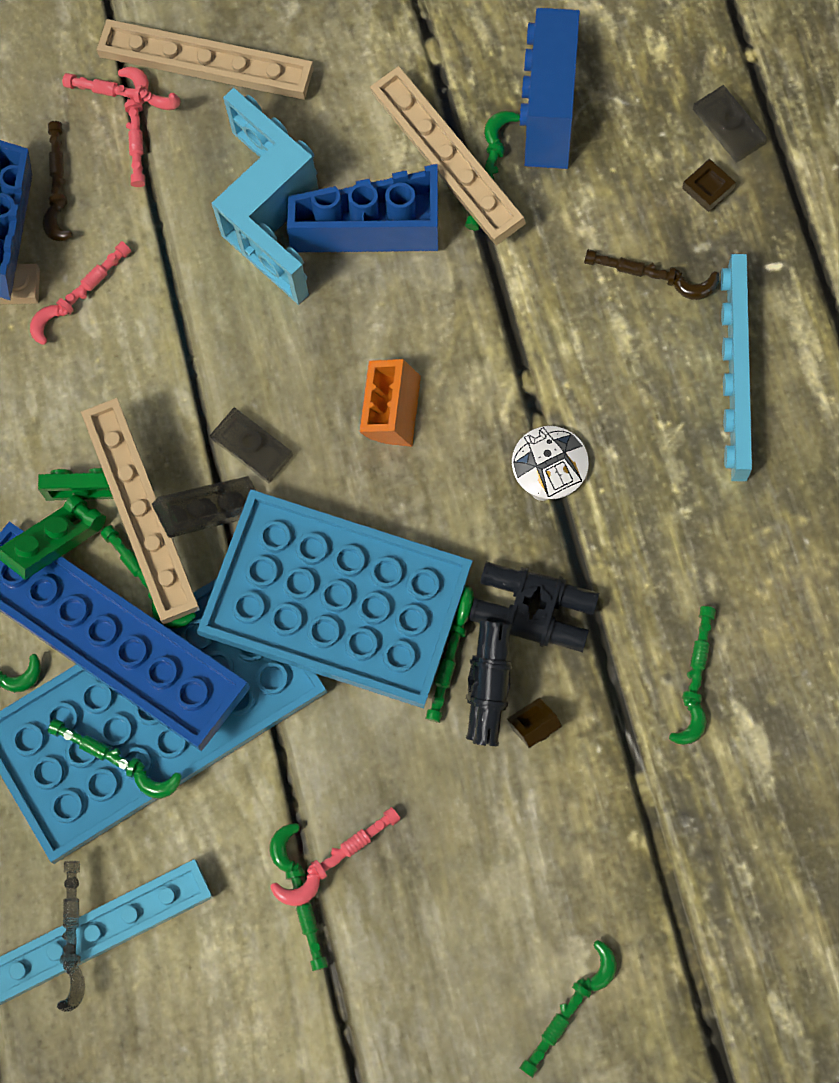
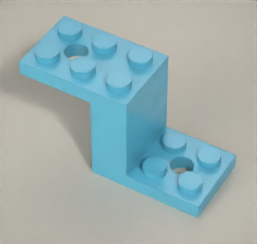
M233 88L223 97L232 133L260 158L211 203L221 236L299 305L309 296L306 284L307 276L303 270L304 261L291 247L284 249L277 242V237L274 233L287 221L288 196L319 190L316 177L317 171L313 161L314 153L303 141L298 140L296 142L288 135L285 126L275 117L269 119L262 113L260 105L250 95L244 97Z

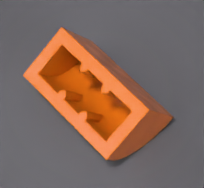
M404 359L369 361L360 433L380 443L412 447L421 375Z

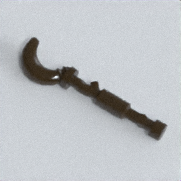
M51 121L48 123V134L51 135L49 138L51 143L49 175L52 177V195L48 199L50 207L44 215L43 228L50 239L65 241L71 238L73 233L72 231L62 230L57 224V217L59 212H61V208L67 205V197L62 194L61 185L66 183V180L62 178L64 176L63 152L60 151L62 123Z
M587 249L584 264L594 265L596 263L616 268L618 272L639 277L646 275L655 279L667 280L668 286H673L674 284L676 291L690 300H700L708 297L717 288L719 282V272L717 271L712 272L705 282L691 284L684 280L685 277H682V272L677 270L676 267H670V272L657 270L653 262L646 266L644 262L623 257L615 259L599 255L597 251Z

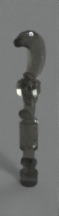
M73 860L64 861L63 870L64 873H67L66 880L64 881L66 898L63 900V927L66 931L62 935V938L66 940V945L63 947L65 955L60 956V963L63 964V968L69 974L70 990L67 998L57 1003V1008L64 1012H71L81 1004L85 994L84 976L77 965L81 963V956L76 955V928L79 927L80 899L77 898V887L79 886L77 873L80 872V861Z

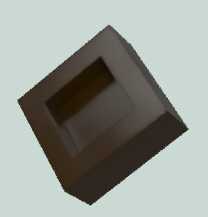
M709 158L683 182L682 189L709 212L734 190L736 182Z
M540 697L507 718L512 730L528 748L544 741L550 734L562 727L557 715Z

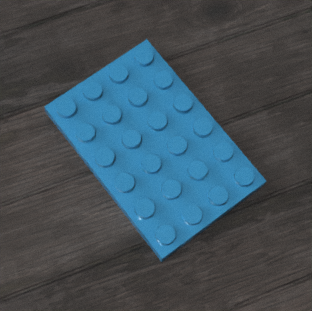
M250 489L197 633L200 636L424 709L472 565V560Z

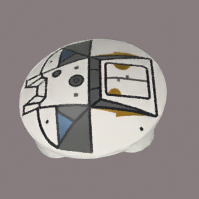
M556 426L539 427L525 434L517 443L512 456V469L517 482L533 498L539 501L558 499L573 493L583 483L588 471V454L581 440L572 432Z

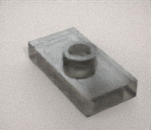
M724 85L694 103V112L736 163L766 144L767 137Z
M235 407L210 434L211 439L267 483L273 480L293 456L290 449Z

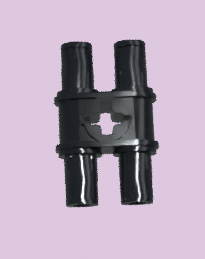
M486 561L480 584L512 592L513 597H516L514 605L510 604L509 607L475 598L469 619L478 623L479 620L511 624L510 635L540 643L541 647L548 646L551 643L583 653L589 630L555 621L556 617L553 616L554 610L562 606L594 615L600 593L566 584L567 580L563 579L562 576H559L558 579L530 571L529 567L526 566L525 568L521 567L519 571ZM540 594L539 600L542 609H538L530 620L528 605H531L533 599H536V595Z
M479 620L477 653L472 655V659H470V664L472 665L468 676V694H466L465 698L467 703L471 704L466 739L472 740L473 744L484 746L489 744V746L497 747L499 746L501 712L506 710L509 703L506 700L511 685L510 670H512L513 666L511 661H507L512 625Z

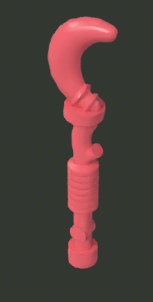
M125 67L118 71L120 77L131 79L135 88L138 85H142L148 91L149 81L142 70L135 67ZM127 99L124 107L131 118V123L128 122L126 124V128L130 130L128 132L129 154L132 156L131 167L133 168V174L130 176L131 186L143 187L145 186V175L142 174L141 156L144 154L143 132L140 130L139 112L143 110V105L136 103L133 99Z
M65 73L62 79L63 86L66 88L90 89L93 93L112 97L121 95L135 100L138 104L148 102L150 105L163 110L177 109L181 103L180 98L175 93H170L169 97L159 96L147 91V88L142 85H138L135 89L126 88L124 85H118L116 82L94 79L92 81L84 77L77 78L75 74Z
M123 241L115 247L116 251L114 253H110L101 265L97 264L80 281L81 285L66 295L65 300L60 298L56 302L57 305L46 306L36 312L30 323V333L36 342L45 345L47 343V338L44 335L46 323L55 316L71 315L74 311L72 305L78 298H87V291L91 292L108 275L107 271L112 266H116L122 257L126 258L132 252Z
M390 807L383 813L384 816L366 830L361 829L340 844V849L332 847L331 857L321 863L318 860L311 862L307 870L309 873L306 876L307 880L301 887L286 889L277 882L271 884L270 888L273 895L280 902L290 906H301L308 903L316 896L320 887V880L327 877L325 872L339 864L346 856L350 858L371 842L373 836L389 824L393 826L401 819L398 813Z

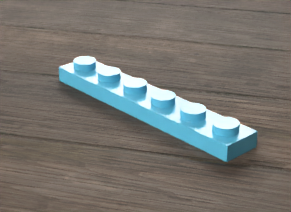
M731 254L728 268H722L721 291H727V303H722L721 322L722 325H728V338H723L722 359L723 361H729V373H724L723 396H729L730 409L724 410L723 419L724 432H730V445H726L724 451V466L731 469V481H747L752 470L747 254Z
M194 859L1 956L0 1005L214 898L198 862Z

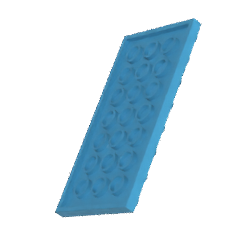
M216 579L193 592L200 608L199 611L194 612L196 614L194 620L184 627L168 628L247 681L251 687L202 752L78 665H74L0 711V775L51 863H57L157 800L141 792L135 783L134 777L126 776V769H121L107 759L102 761L79 749L78 744L64 739L61 735L56 737L48 733V727L53 719L56 718L64 722L65 727L75 730L82 736L89 735L110 746V750L119 748L121 752L119 756L130 761L134 757L141 759V762L145 765L144 770L147 771L146 775L153 781L163 782L170 779L174 773H180L182 776L181 785L327 693L316 673L198 635L197 629Z

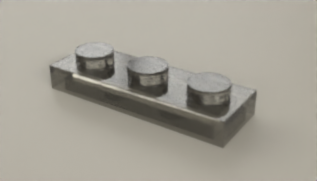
M249 476L159 496L152 503V506L168 538L239 521L250 489L255 491L256 489Z

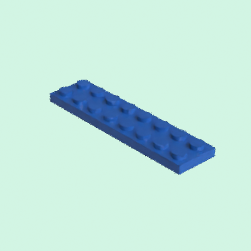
M9 521L0 532V547L24 531ZM63 557L53 561L26 580L0 561V612L201 752L251 688L247 681Z

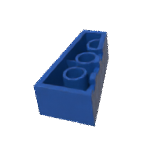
M536 8L535 23L528 22L527 45H533V49H526L524 71H530L531 76H523L522 98H527L529 101L528 103H521L519 126H527L524 166L568 169L580 10Z
M0 140V298L11 301L33 175L28 148Z
M438 163L424 166L425 171L408 174L406 170L392 173V178L371 182L370 178L356 181V185L338 190L336 186L288 196L287 231L290 247L296 252L438 251Z

